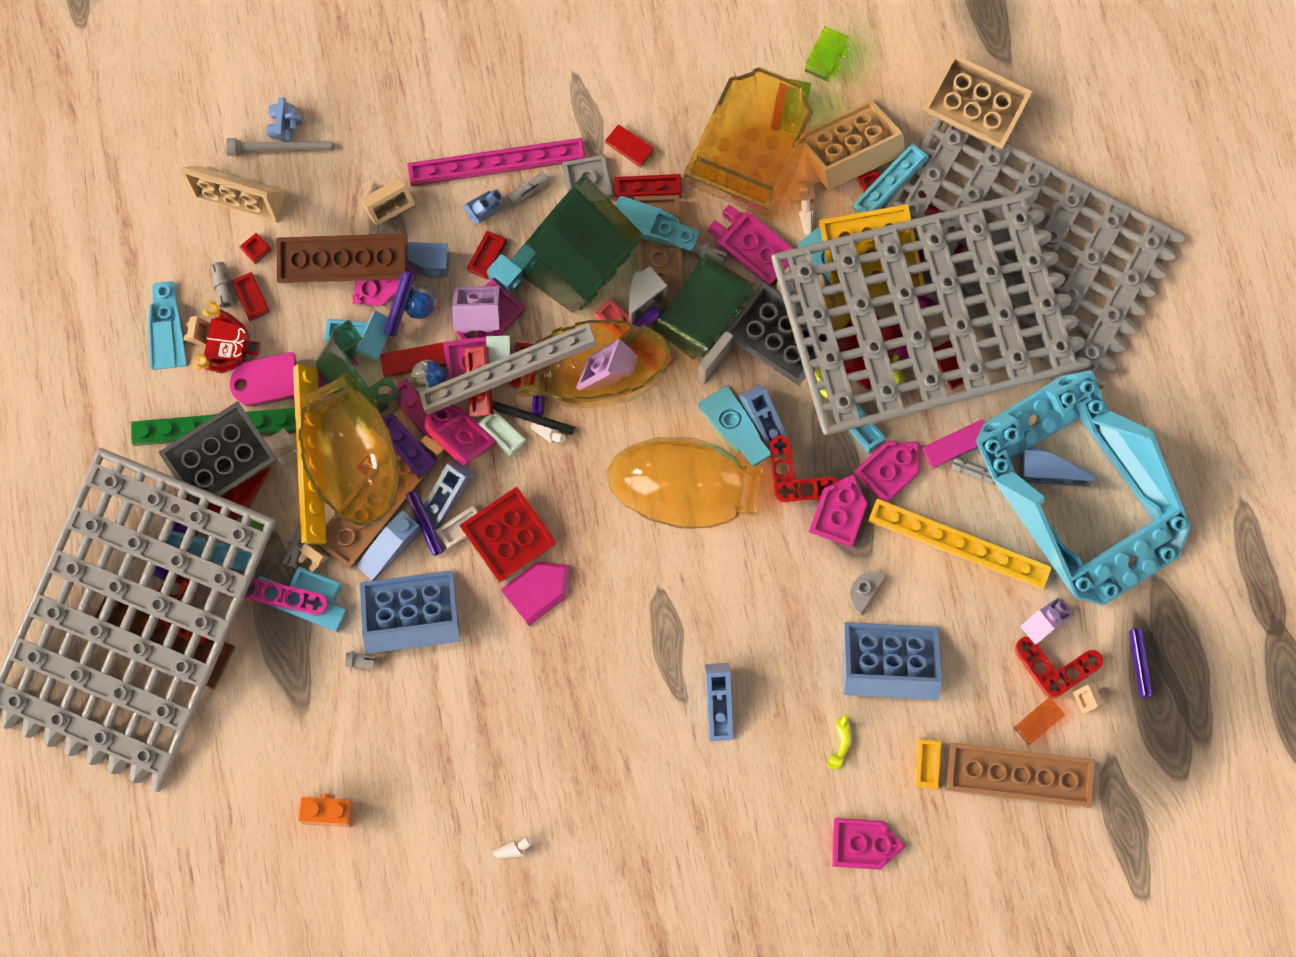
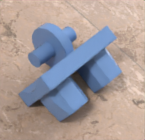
M284 97L278 98L277 104L269 105V116L272 119H276V124H269L266 133L272 139L291 142L292 131L296 130V125L303 123V117L297 114L298 109L294 108V105L287 103Z
M497 189L492 192L488 191L466 203L463 208L469 212L468 217L477 225L503 209L501 203L504 201V197Z

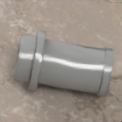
M352 650L351 653L346 652L345 667H350L351 670L353 667L374 670L375 654L354 653Z

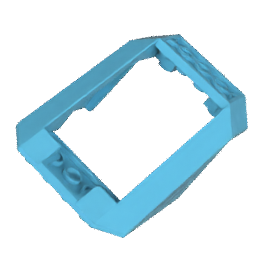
M1089 370L1058 377L984 423L976 443L992 479L1076 599L1105 605L1180 557L1191 525L1153 431L1108 410L1092 371ZM1032 415H1036V422L1029 426V418ZM1078 418L1153 520L1084 565L1080 557L1064 545L1047 521L1040 505L1045 501L1044 496L1016 474L1010 461ZM1135 556L1134 564L1128 566L1129 559Z

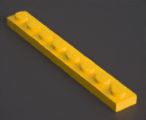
M297 364L293 367L301 543L323 545L326 543L318 368Z
M880 499L876 500L868 520L870 523L1041 590L1044 589L1052 568Z

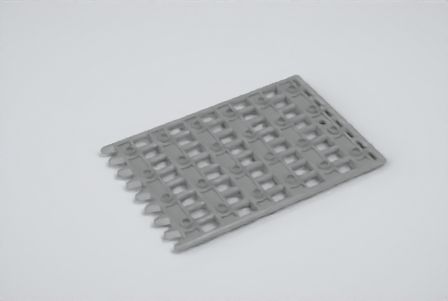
M936 118L919 147L920 150L929 156L930 160L925 168L921 167L916 172L920 176L916 184H910V178L887 202L884 208L908 204L911 220L925 217L926 215L924 214L929 205L945 212L986 202L987 200L984 198L989 190L1004 197L1035 190L1037 194L1040 192L1058 201L1059 203L1054 212L1034 201L1028 204L1027 208L1043 211L1045 213L1044 218L1049 220L1043 231L1051 233V240L1040 247L1041 251L1057 253L1058 249L1078 258L1073 269L1058 261L1050 266V268L1068 277L1063 287L1059 286L1054 289V293L1067 294L1072 298L1070 305L1060 311L1061 315L1074 316L1079 306L1098 316L1093 327L1078 320L1075 328L1087 334L1088 337L1084 347L1076 352L1078 353L1076 358L1089 359L1091 367L1070 374L1090 370L1094 374L1099 389L1105 388L1106 382L1096 372V369L1113 371L1116 368L1115 361L1106 354V351L1118 353L1125 351L1126 344L1116 335V332L1133 334L1136 331L1135 324L1126 314L1144 315L1146 307L1136 298V295L1153 297L1155 295L1156 289L1146 280V277L1164 278L1166 271L1155 260L1156 258L1168 261L1173 260L1176 253L1165 242L1166 240L1183 242L1185 235L1006 142L1002 150L989 144L985 153L966 144L970 134L952 125H949L946 132H943L940 128L944 122ZM934 138H937L940 142L936 149L933 150L930 148V145ZM960 151L979 160L975 170L955 161ZM1009 154L1029 163L1024 174L1004 164ZM950 169L969 178L965 188L945 179ZM999 172L1019 181L1014 191L995 182ZM1049 174L1069 184L1064 194L1044 184ZM940 187L959 196L954 206L935 197ZM906 191L909 193V196L903 204L899 199L903 192ZM924 192L926 197L920 198L918 193ZM1088 195L1108 204L1103 215L1083 205ZM1002 208L987 210L999 217L997 221L1005 220ZM1078 213L1098 222L1093 233L1073 223ZM1128 215L1148 225L1143 236L1123 226ZM959 217L946 220L944 224H941L944 234L962 230ZM1033 226L1034 230H1042L1036 226ZM1008 228L989 232L993 245L1011 241ZM1068 231L1088 240L1083 251L1063 241ZM914 233L915 240L920 241L918 234ZM1118 233L1138 243L1133 254L1113 244ZM966 239L947 243L950 256L955 255L953 253L959 243L968 248ZM1006 251L996 253L1000 265L1015 263L1003 256ZM1108 252L1128 261L1123 272L1103 262ZM926 258L923 261L920 260V263L926 262ZM969 261L955 264L968 271L967 274L976 272L974 265ZM1021 270L1015 272L1018 276L1013 285L1005 281L1006 287L1025 283ZM1098 270L1118 279L1113 290L1093 280ZM930 271L922 272L924 284L933 283ZM979 281L960 285L963 298L982 294ZM1088 288L1109 298L1104 308L1083 298ZM1028 291L1009 296L1013 309L1026 306L1028 303L1032 304ZM936 292L924 294L925 297L939 303ZM975 305L967 306L970 320L982 317L973 312ZM1026 315L1016 317L1017 322L1029 328L1038 326L1037 321ZM992 323L982 326L995 333ZM1041 334L1036 335L1033 343L1023 338L1027 351L1045 347ZM1048 355L1040 357L1050 363Z
M1035 190L774 253L771 256L824 435L851 430L1091 367L1089 359L1076 358L1074 356V353L1084 347L1085 340L1082 337L1068 336L1067 334L1068 331L1077 326L1078 318L1073 315H1061L1060 312L1070 305L1072 298L1067 294L1054 293V289L1064 283L1065 276L1061 273L1047 271L1048 267L1057 262L1058 255L1054 252L1041 251L1040 249L1041 246L1051 240V233L1043 230H1034L1033 227L1043 221L1045 217L1043 211L1027 208V205L1038 197ZM1001 207L1005 220L986 224L983 211ZM959 217L962 230L944 234L940 222ZM916 228L920 241L901 245L897 232ZM1008 228L1011 241L993 245L989 232ZM874 239L877 251L858 256L854 243ZM966 239L969 251L950 256L947 243ZM830 249L834 262L814 266L811 254ZM923 249L926 262L907 266L904 254ZM1015 249L1018 262L1000 266L996 253ZM787 260L790 273L785 274L781 261ZM880 260L883 273L864 277L860 264ZM972 260L976 272L957 277L953 264ZM837 270L840 283L821 288L817 275ZM929 270L933 283L914 288L910 275ZM1021 270L1025 283L1006 287L1003 275ZM886 281L890 294L870 298L867 286ZM979 281L982 294L963 298L960 285ZM788 282H794L797 294L791 295ZM1028 291L1032 304L1013 309L1009 296ZM843 292L847 305L827 309L824 296ZM936 292L939 305L920 309L917 296ZM893 302L896 315L877 320L873 307ZM985 302L989 315L970 320L967 306ZM795 303H800L803 316H797ZM850 313L853 326L833 331L830 318ZM942 313L946 326L927 330L923 318ZM1035 313L1038 326L1020 330L1016 317ZM992 323L996 336L977 341L973 328ZM806 324L810 337L804 338L800 325ZM899 324L903 337L883 341L880 328ZM949 334L953 347L934 352L930 339ZM1041 334L1045 347L1026 351L1023 338ZM819 335H825L827 337V341L821 342L819 340ZM856 335L860 348L840 352L836 339ZM906 345L909 358L890 363L886 350ZM999 345L1002 358L983 362L980 349ZM813 346L816 359L810 360L807 347ZM1048 355L1052 368L1033 373L1029 360ZM862 356L866 369L846 374L843 361ZM956 356L959 369L940 374L937 360ZM819 367L822 381L817 382L813 369ZM912 367L916 380L897 385L893 372ZM1006 367L1009 379L990 384L986 371ZM869 378L873 391L853 396L849 383ZM962 378L966 391L947 395L943 382ZM919 389L923 402L903 406L899 393ZM820 390H826L829 402L823 403ZM876 400L879 413L859 418L856 404ZM832 411L835 424H829L826 412Z
M97 449L0 669L2 727L10 729L22 717L24 718L22 729L24 737H33L43 726L45 727L44 744L47 747L55 746L64 735L66 736L65 752L68 756H75L84 745H88L86 759L89 765L98 764L107 753L109 754L108 771L111 774H118L127 763H130V781L132 783H140L151 772V788L154 792H160L274 529L275 519L106 449ZM105 459L115 463L113 470L101 466L102 460ZM124 467L137 472L134 479L122 474ZM145 476L158 481L156 487L143 483ZM166 485L178 489L177 496L165 492ZM91 487L103 492L94 513L82 509ZM191 494L200 498L198 505L185 500L187 495ZM112 496L124 500L115 522L103 518ZM209 502L222 507L219 514L207 509ZM133 504L146 509L136 531L124 526ZM174 505L180 506L178 513H173L172 507ZM230 511L243 516L241 523L228 518ZM154 513L167 518L158 540L145 535ZM254 520L264 524L263 530L260 531L250 527L251 521ZM175 522L188 527L179 548L166 544ZM71 531L84 535L75 557L63 552ZM197 531L209 535L201 557L188 553ZM93 539L105 544L96 566L84 561ZM218 539L231 544L222 566L209 561ZM114 548L126 552L118 574L105 570ZM240 548L252 553L243 575L231 570ZM135 557L148 562L139 583L126 578ZM156 566L169 570L160 592L148 588ZM52 574L65 579L56 600L44 596ZM178 574L191 579L182 601L169 596ZM74 583L86 588L77 609L65 605ZM199 583L212 588L203 610L190 605ZM95 592L107 596L99 618L86 613ZM221 592L234 597L225 619L212 614ZM116 601L129 606L120 627L107 622ZM137 610L150 614L141 636L129 631ZM33 618L46 623L37 644L24 639ZM159 618L172 623L163 645L150 640ZM54 627L67 632L58 653L46 648ZM180 627L193 632L184 654L171 649ZM76 636L88 640L79 662L67 657ZM202 636L215 641L206 663L193 658ZM97 645L109 649L101 671L88 666ZM118 654L131 658L122 680L110 675ZM14 662L26 667L18 688L5 683ZM140 663L152 667L144 689L131 684ZM35 671L48 676L39 697L26 692ZM161 671L174 676L165 698L152 693ZM56 680L69 685L60 706L48 701ZM183 681L195 685L187 707L174 702ZM78 689L90 694L82 715L69 710ZM99 698L112 703L103 724L90 719ZM121 707L133 712L125 733L112 729ZM142 716L155 721L146 742L133 737ZM164 725L177 730L168 752L155 747Z

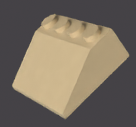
M953 53L923 112L1002 150L1024 112L1032 91Z
M872 99L795 135V140L812 169L828 190L836 188L898 158L906 150L902 131Z
M202 166L181 168L180 172L193 198L272 222H278L286 201L283 190L275 185L266 186L251 178L248 180L242 179L232 172L225 174L211 166L206 168Z

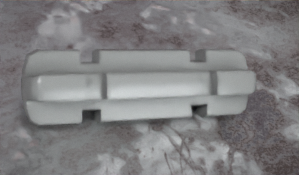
M958 457L954 459L951 466L952 470L956 472L962 471L964 475L977 480L983 479V482L988 484L994 483L989 470L986 471L984 467L971 462L965 463L963 459Z

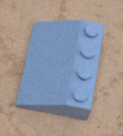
M453 570L360 582L362 637L366 654L461 642Z
M844 622L843 695L939 699L942 675L938 627Z

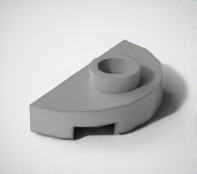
M868 572L860 575L853 582L850 590V601L853 609L859 615L862 614L886 575L878 572Z

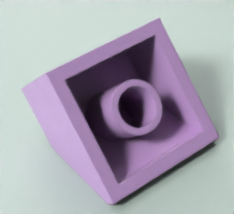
M500 286L454 287L452 302L454 331L468 333L472 330H482L484 332L499 330Z
M620 339L588 356L576 388L579 391L594 390L615 384L619 379L624 376L628 377L635 371L638 355Z

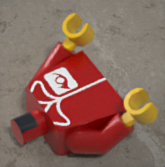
M207 302L206 305L212 308V312L203 310V314L207 317L214 315L215 319L211 318L204 355L197 354L193 358L201 362V365H193L194 370H201L205 367V370L224 374L245 363L246 354L258 356L260 342L249 341L250 335L245 325L222 309L218 310V305L215 302Z

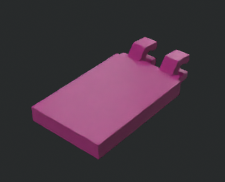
M728 204L723 210L722 216L732 224L726 229L714 220L709 226L708 232L718 239L717 242L720 248L759 280L771 286L777 279L771 256L774 253L793 248L748 211L740 213ZM787 260L781 261L784 269L789 266Z

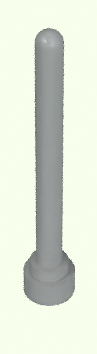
M227 138L226 140L228 156H237V153H242V151L332 150L334 148V143L331 141L241 142L237 138Z

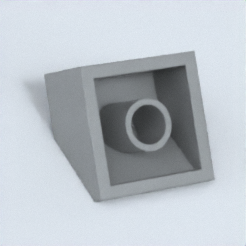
M650 266L645 270H638L633 275L629 302L630 327L651 307L655 306L658 309L667 302V285Z

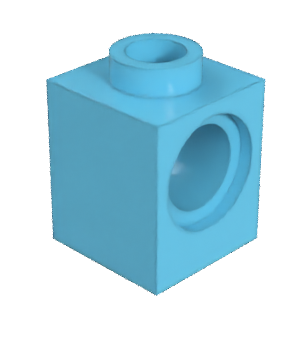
M502 254L487 270L488 279H493L509 293L513 289L517 290L523 283L522 269Z

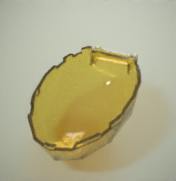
M587 320L577 322L575 326L563 329L560 327L553 330L551 335L543 339L539 338L534 345L589 323L597 346L536 370L533 385H530V373L521 376V387L518 388V394L526 397L543 395L551 402L576 408H599L629 402L659 384L666 372L672 354L664 337L647 326L642 328L623 320ZM620 339L638 355L635 371L630 376H624L619 379L615 384L594 390L579 391L576 388L588 356Z
M342 374L339 379L311 393H303L307 406L303 408L300 415L302 418L298 440H300L302 451L301 457L304 469L318 496L331 507L337 516L357 526L374 525L381 522L397 502L401 470L393 435L379 411L359 391L354 390L347 375ZM344 387V390H342V391H340V392H338V393H336V394H334V395H332V396H330V397H327V398H325V399H323V400H321V401H319V402H317V403H314L315 400L320 399V398H322V397H324V396H326V395H328V394H330V393H332V392H334V391H336V390H338V389Z
M656 437L635 443L615 454L606 472L611 492L626 508L634 510L640 516L650 521L675 528L694 529L712 528L728 523L739 517V513L752 516L758 515V509L756 508L761 477L764 476L765 470L742 465L737 457L719 445L690 437ZM749 474L752 475L748 506H741L745 475Z

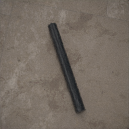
M493 401V409L495 411L559 430L566 434H574L575 426Z

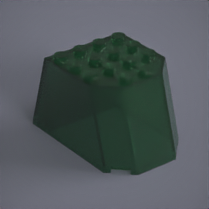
M583 174L510 261L522 269L523 278L573 313L577 309L581 311L597 296V291L618 272L617 269L632 255L631 252L641 242L638 238L642 232Z

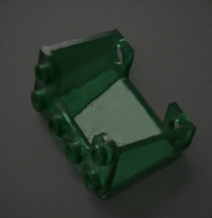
M704 255L689 274L690 278L670 305L661 312V316L651 326V328L692 360L699 356L704 357L706 353H709L716 344L714 342L715 338L718 335L722 336L728 329L729 325L727 322L731 317L734 319L741 311L742 307L739 305L745 300L747 301L755 292L752 282L708 255Z
M347 320L332 332L316 359V367L355 424L362 429H369L378 424L391 412L395 413L400 410L401 393L389 376L371 387L366 385L350 362L357 355L356 343L362 340V337L351 321ZM381 386H389L392 394L379 395L378 390Z

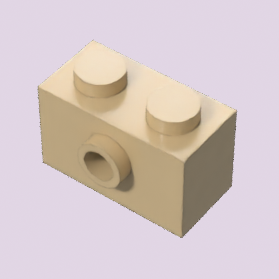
M399 178L360 199L369 218L376 226L416 205L407 186Z

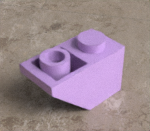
M1056 598L1037 611L1020 627L1036 645L1070 619L1073 614L1069 611L1067 604Z

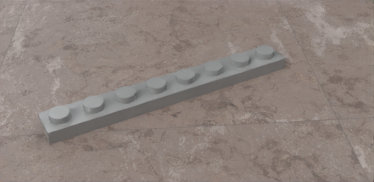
M586 323L419 392L424 411L429 415L597 346L590 324Z

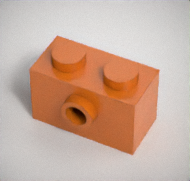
M320 794V798L301 796L299 821L302 824L351 827L353 803L346 799H335V795Z

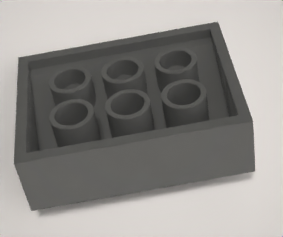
M763 282L725 332L733 335L732 342L799 386L806 378L782 294ZM795 303L797 316H803L801 307ZM806 324L800 325L804 338L810 337ZM821 334L819 335V340L826 342L827 337ZM813 346L807 347L810 360L816 359Z
M238 401L158 452L176 479L220 497H225L278 462V459ZM188 494L187 496L190 501L198 505L200 498Z

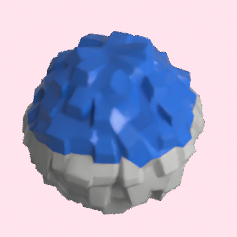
M422 283L413 284L404 311L411 318L422 319L428 317L430 313L434 312L437 304L435 292Z
M428 359L417 363L413 367L410 377H417V384L420 386L414 387V389L419 393L445 382L448 375L442 366Z

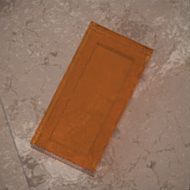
M1049 697L1013 728L1029 746L1064 717L1065 714Z

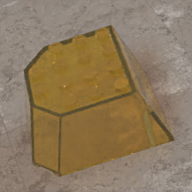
M761 67L738 77L736 75L730 77L684 172V177L690 186L773 220L799 164L813 115V110L808 104L802 85Z

